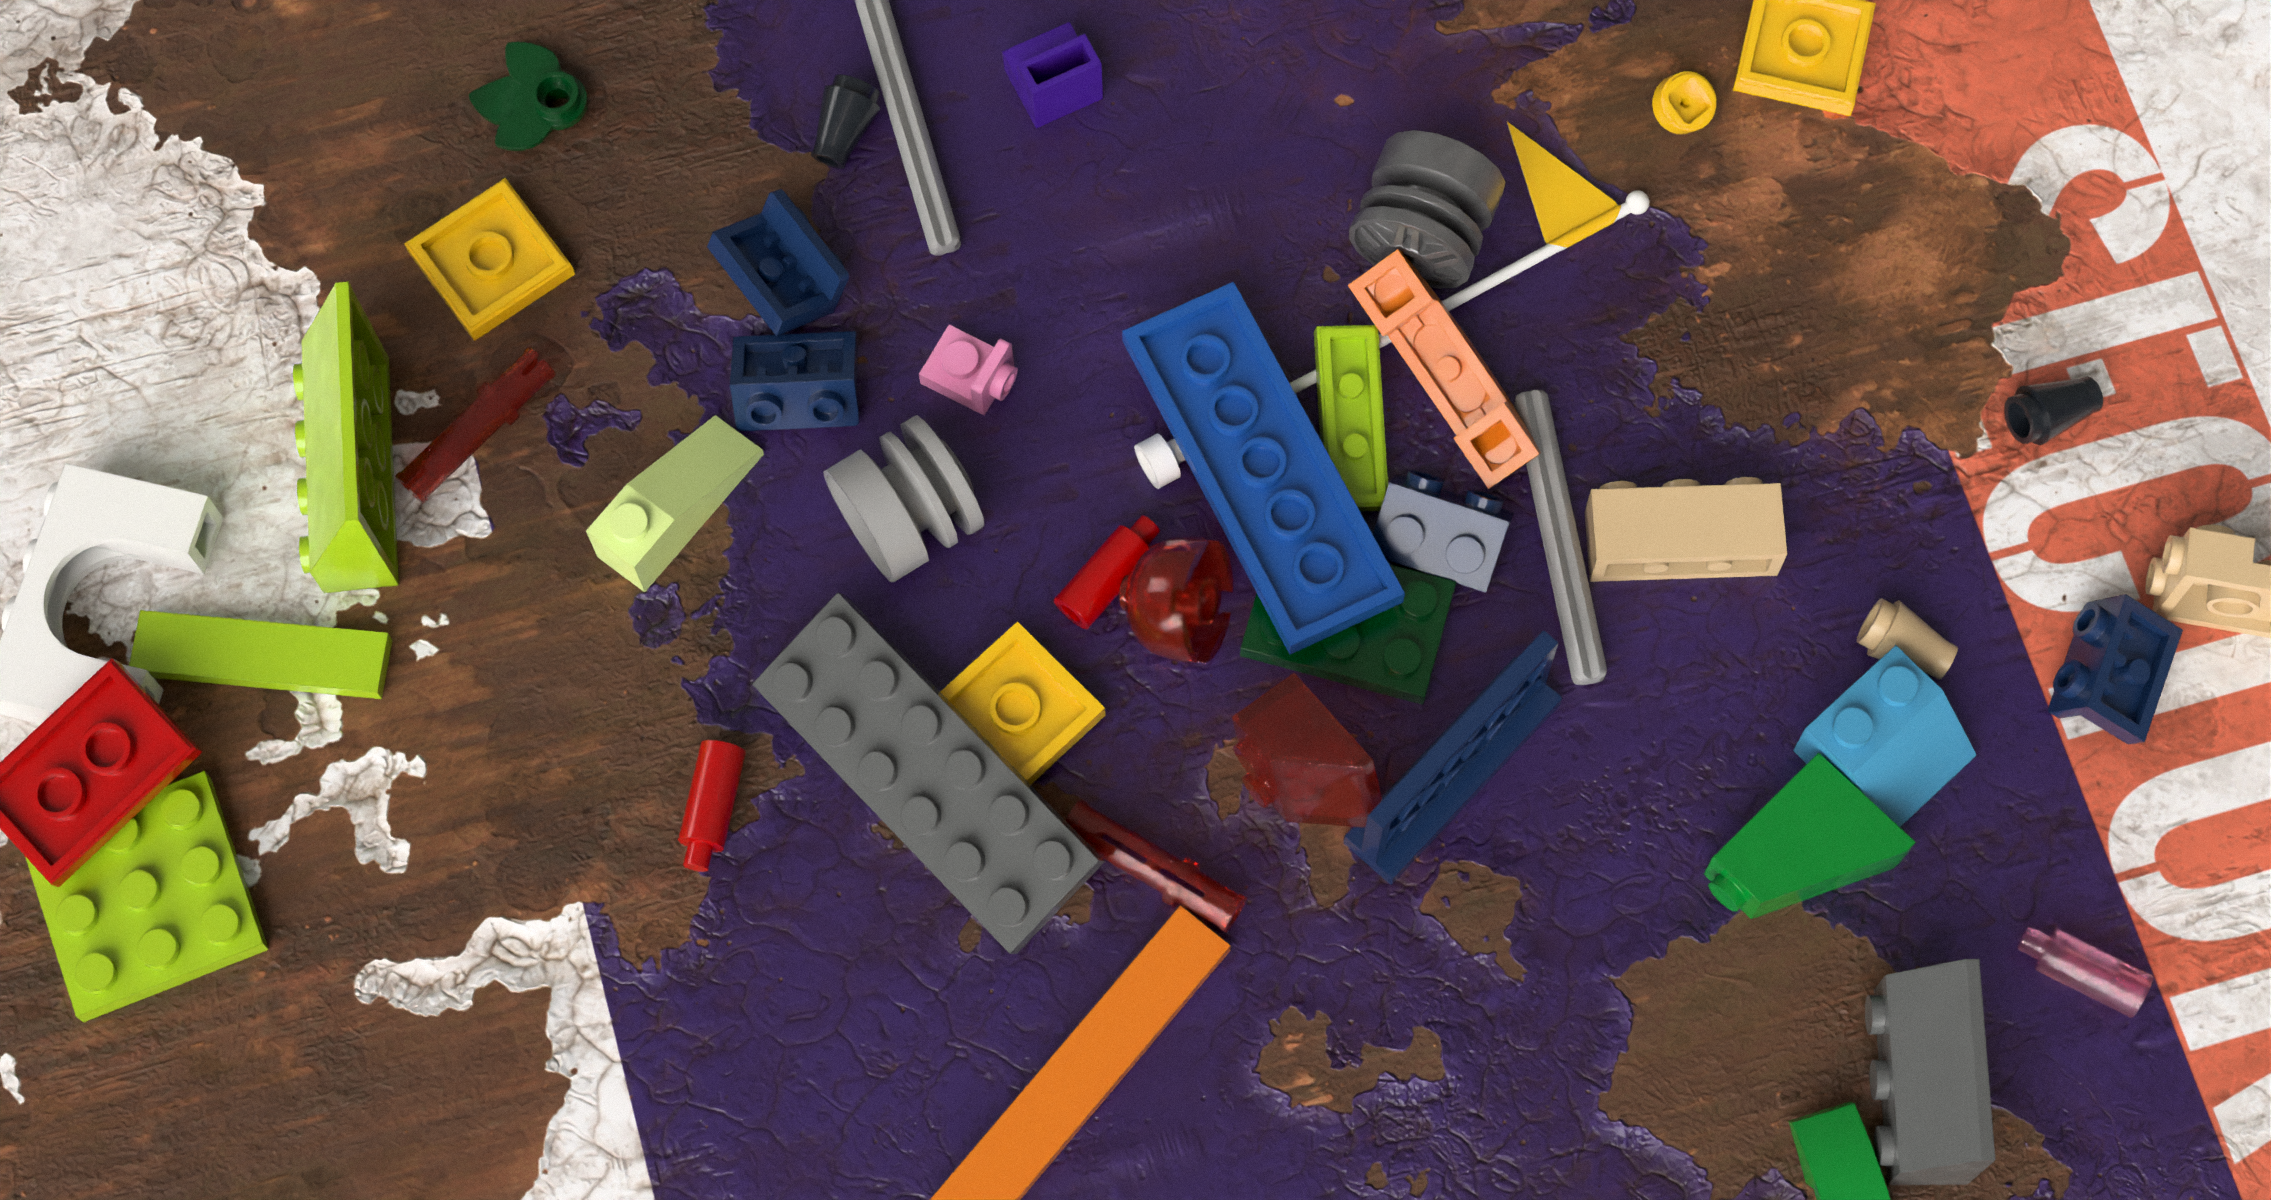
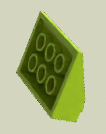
M349 281L335 283L301 341L302 363L294 364L293 366L295 393L299 401L304 400V420L296 421L295 439L299 456L301 458L306 457V477L299 478L297 481V497L302 515H308V536H301L299 539V555L303 572L305 574L311 573L323 593L399 585L389 357Z

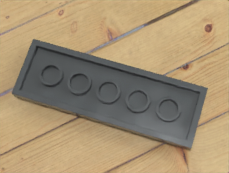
M837 593L752 683L767 701L1010 954H1017L1105 862L846 595Z

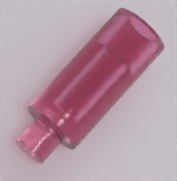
M2028 926L2017 946L2018 950L2038 959L2034 970L2130 1018H2133L2138 1012L2153 981V975L2058 928H2055L2050 936Z

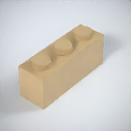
M1740 477L1729 480L1724 485L1700 486L1698 481L1692 479H1677L1663 484L1662 487L1637 488L1635 483L1629 481L1609 482L1602 485L1599 489H1591L1584 511L1590 582L1778 576L1787 556L1781 483L1762 484V480L1755 477Z

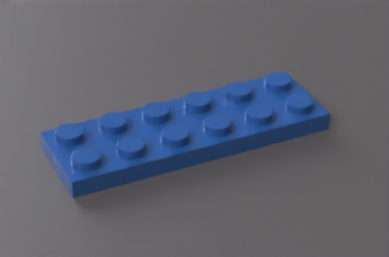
M1234 282L1122 331V341L1289 654H1293L1403 603L1405 592Z

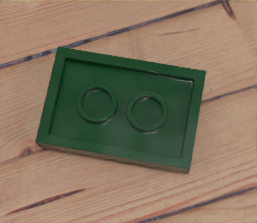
M1389 564L1405 592L1403 603L1293 654L1288 653L1256 593L1240 648V656L1423 705L1456 582Z

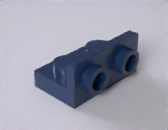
M856 331L733 337L730 390L736 428L739 431L858 425V345Z
M2127 594L2086 603L2074 621V636L2064 664L2055 675L2053 681L2054 692L2048 712L2058 719L2080 715L2128 745L2145 742L2183 630Z

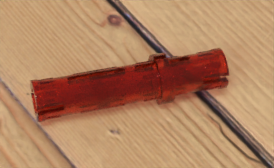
M527 347L523 351L524 353L491 385L487 382L483 383L476 390L479 397L410 464L395 475L396 479L408 492L410 490L413 492L412 495L420 503L424 504L428 500L427 498L505 422L511 426L520 417L517 410L549 379L552 380L556 376L555 371L544 359L541 361L537 359L539 354L532 348Z
M1083 800L1077 802L1067 816L1066 821L1103 859L1162 893V902L1173 908L1180 904L1217 925L1225 933L1231 929L1238 919L1247 897L1235 893L1199 871L1200 863L1190 857H1186L1182 861L1143 838L1137 832L1128 829L1088 806V803ZM1103 836L1111 837L1145 857L1147 861L1145 863L1140 862L1103 840ZM1165 869L1204 892V897H1199L1162 875L1160 870Z

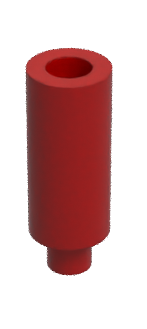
M1143 515L1130 529L1119 525L1053 599L1058 609L1074 624L1083 629H1088L1153 556L1152 550L1148 545L1160 533L1158 526Z
M704 740L700 744L678 838L681 844L687 846L683 866L690 870L707 872L712 852H722L724 850L746 756V751L737 745L717 740Z

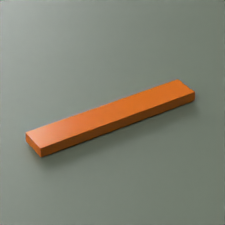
M1180 905L930 1200H1021L1227 956L1231 945Z

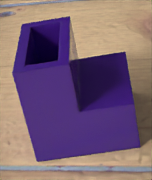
M1070 22L1002 51L1004 70L1036 128L1103 99L1102 63L1086 34L1077 36Z

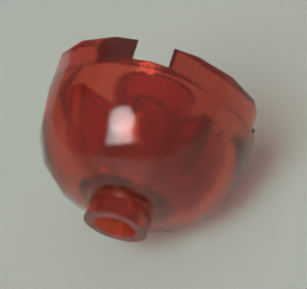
M1172 537L1148 547L1134 564L1131 573L1123 578L1119 591L1120 606L1123 611H1126L1128 624L1139 644L1159 657L1179 663H1207L1214 658L1223 643L1231 615L1228 612L1218 614L1221 605V591L1233 592L1231 561L1224 544L1219 541L1206 540L1203 537Z

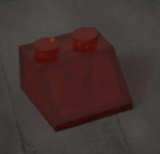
M1295 673L1232 716L1239 742L1233 746V750L1240 763L1247 770V774L1242 777V781L1250 795L1262 808L1272 804L1287 822L1366 827L1367 816L1382 801L1374 761Z

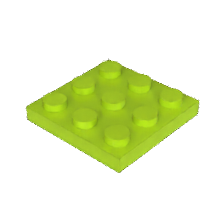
M205 771L167 785L60 887L51 885L26 858L75 1015L83 1023L269 950L210 776Z

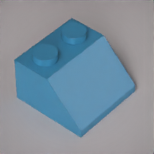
M1897 645L1805 728L1793 750L1806 764L1820 753L1899 827L1907 822L1976 756L1944 691Z

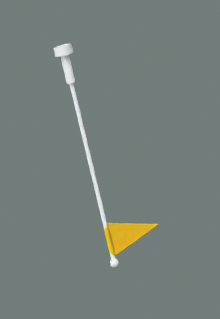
M1507 122L1541 232L1547 245L1448 297L1442 303L1450 311L1548 257L1606 228L1630 213L1635 215L1643 214L1649 207V197L1643 191H1633L1628 194L1625 203L1618 205L1601 190ZM1379 335V349L1391 343L1388 336ZM1316 369L1290 383L1295 394L1317 383ZM1155 434L1134 446L1137 459L1147 478L1155 488L1160 489L1181 477L1178 464L1185 461V458L1175 439L1166 442L1161 435Z

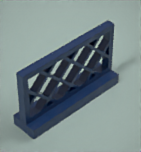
M1544 630L1517 658L1514 657L1344 836L1343 843L1390 885L1400 877L1561 705L1563 698L1546 684L1558 642Z

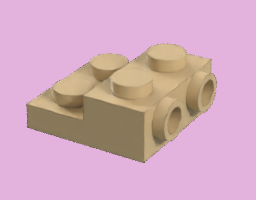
M2221 525L2190 527L2183 537L2169 535L2164 547L2163 557L2152 558L2146 577V594L2154 596L2153 611L2169 621L2271 638V560L2259 563L2253 562L2255 538L2235 535L2232 529Z

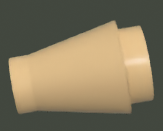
M1883 598L1879 599L1864 620L1857 636V643L1868 648V656L1881 659L1897 645L1923 672L1938 680L1946 674L1958 651V646L1945 640L1900 600L1892 604Z

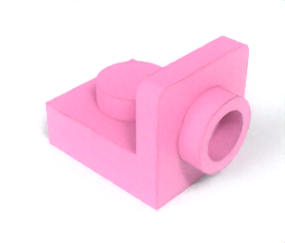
M948 325L920 371L919 379L920 384L985 416L995 398L1002 401L1008 395L1015 382L1018 368L1014 367L1011 343L1000 338L995 347Z

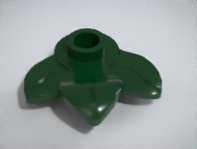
M508 42L506 44L505 59L510 76L488 83L469 93V100L476 111L485 120L499 125L495 136L496 147L511 151H524L541 144L553 130H562L575 125L583 118L588 107V96L583 84L576 77L561 71L556 55L545 47L526 42ZM564 98L568 100L565 105L559 108H549L551 102L555 99Z

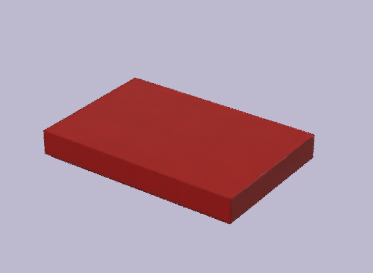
M111 658L0 762V829L51 885L60 887L203 751L119 661Z

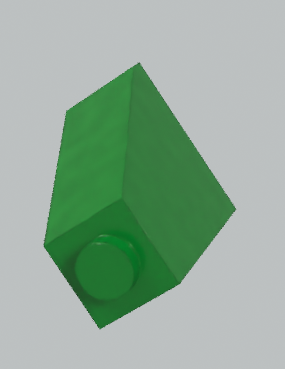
M1818 753L1712 857L1703 875L1711 881L1708 884L1709 889L1721 904L1733 912L1741 909L1750 919L1894 869L1906 857L1916 842Z

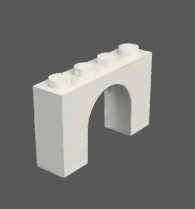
M65 463L59 482H54L46 494L44 502L46 517L38 539H33L25 551L23 559V571L25 574L17 596L11 597L4 608L2 616V629L4 632L0 640V715L42 724L108 662L70 650L66 645L63 635L62 619L67 600L77 584L90 572L114 561L133 559L199 574L205 573L224 519L207 495ZM123 665L159 704L164 689L150 673L144 669Z

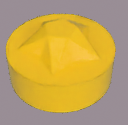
M1684 71L1665 78L1657 86L1652 100L1653 112L1659 124L1669 132L1688 134L1705 127L1715 114V91L1710 82L1698 73Z

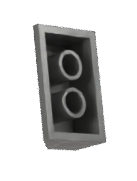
M1963 959L1887 974L1874 989V995H1867L1866 1029L1869 1035H1877L1879 1059L1872 1060L1870 1064V1091L1873 1100H1881L1883 1126H1876L1874 1153L1879 1166H1886L1887 1185H1967L1995 1161L1979 959Z

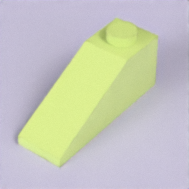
M713 416L627 483L590 525L586 533L597 557L643 592H646L764 455L763 449L718 416Z

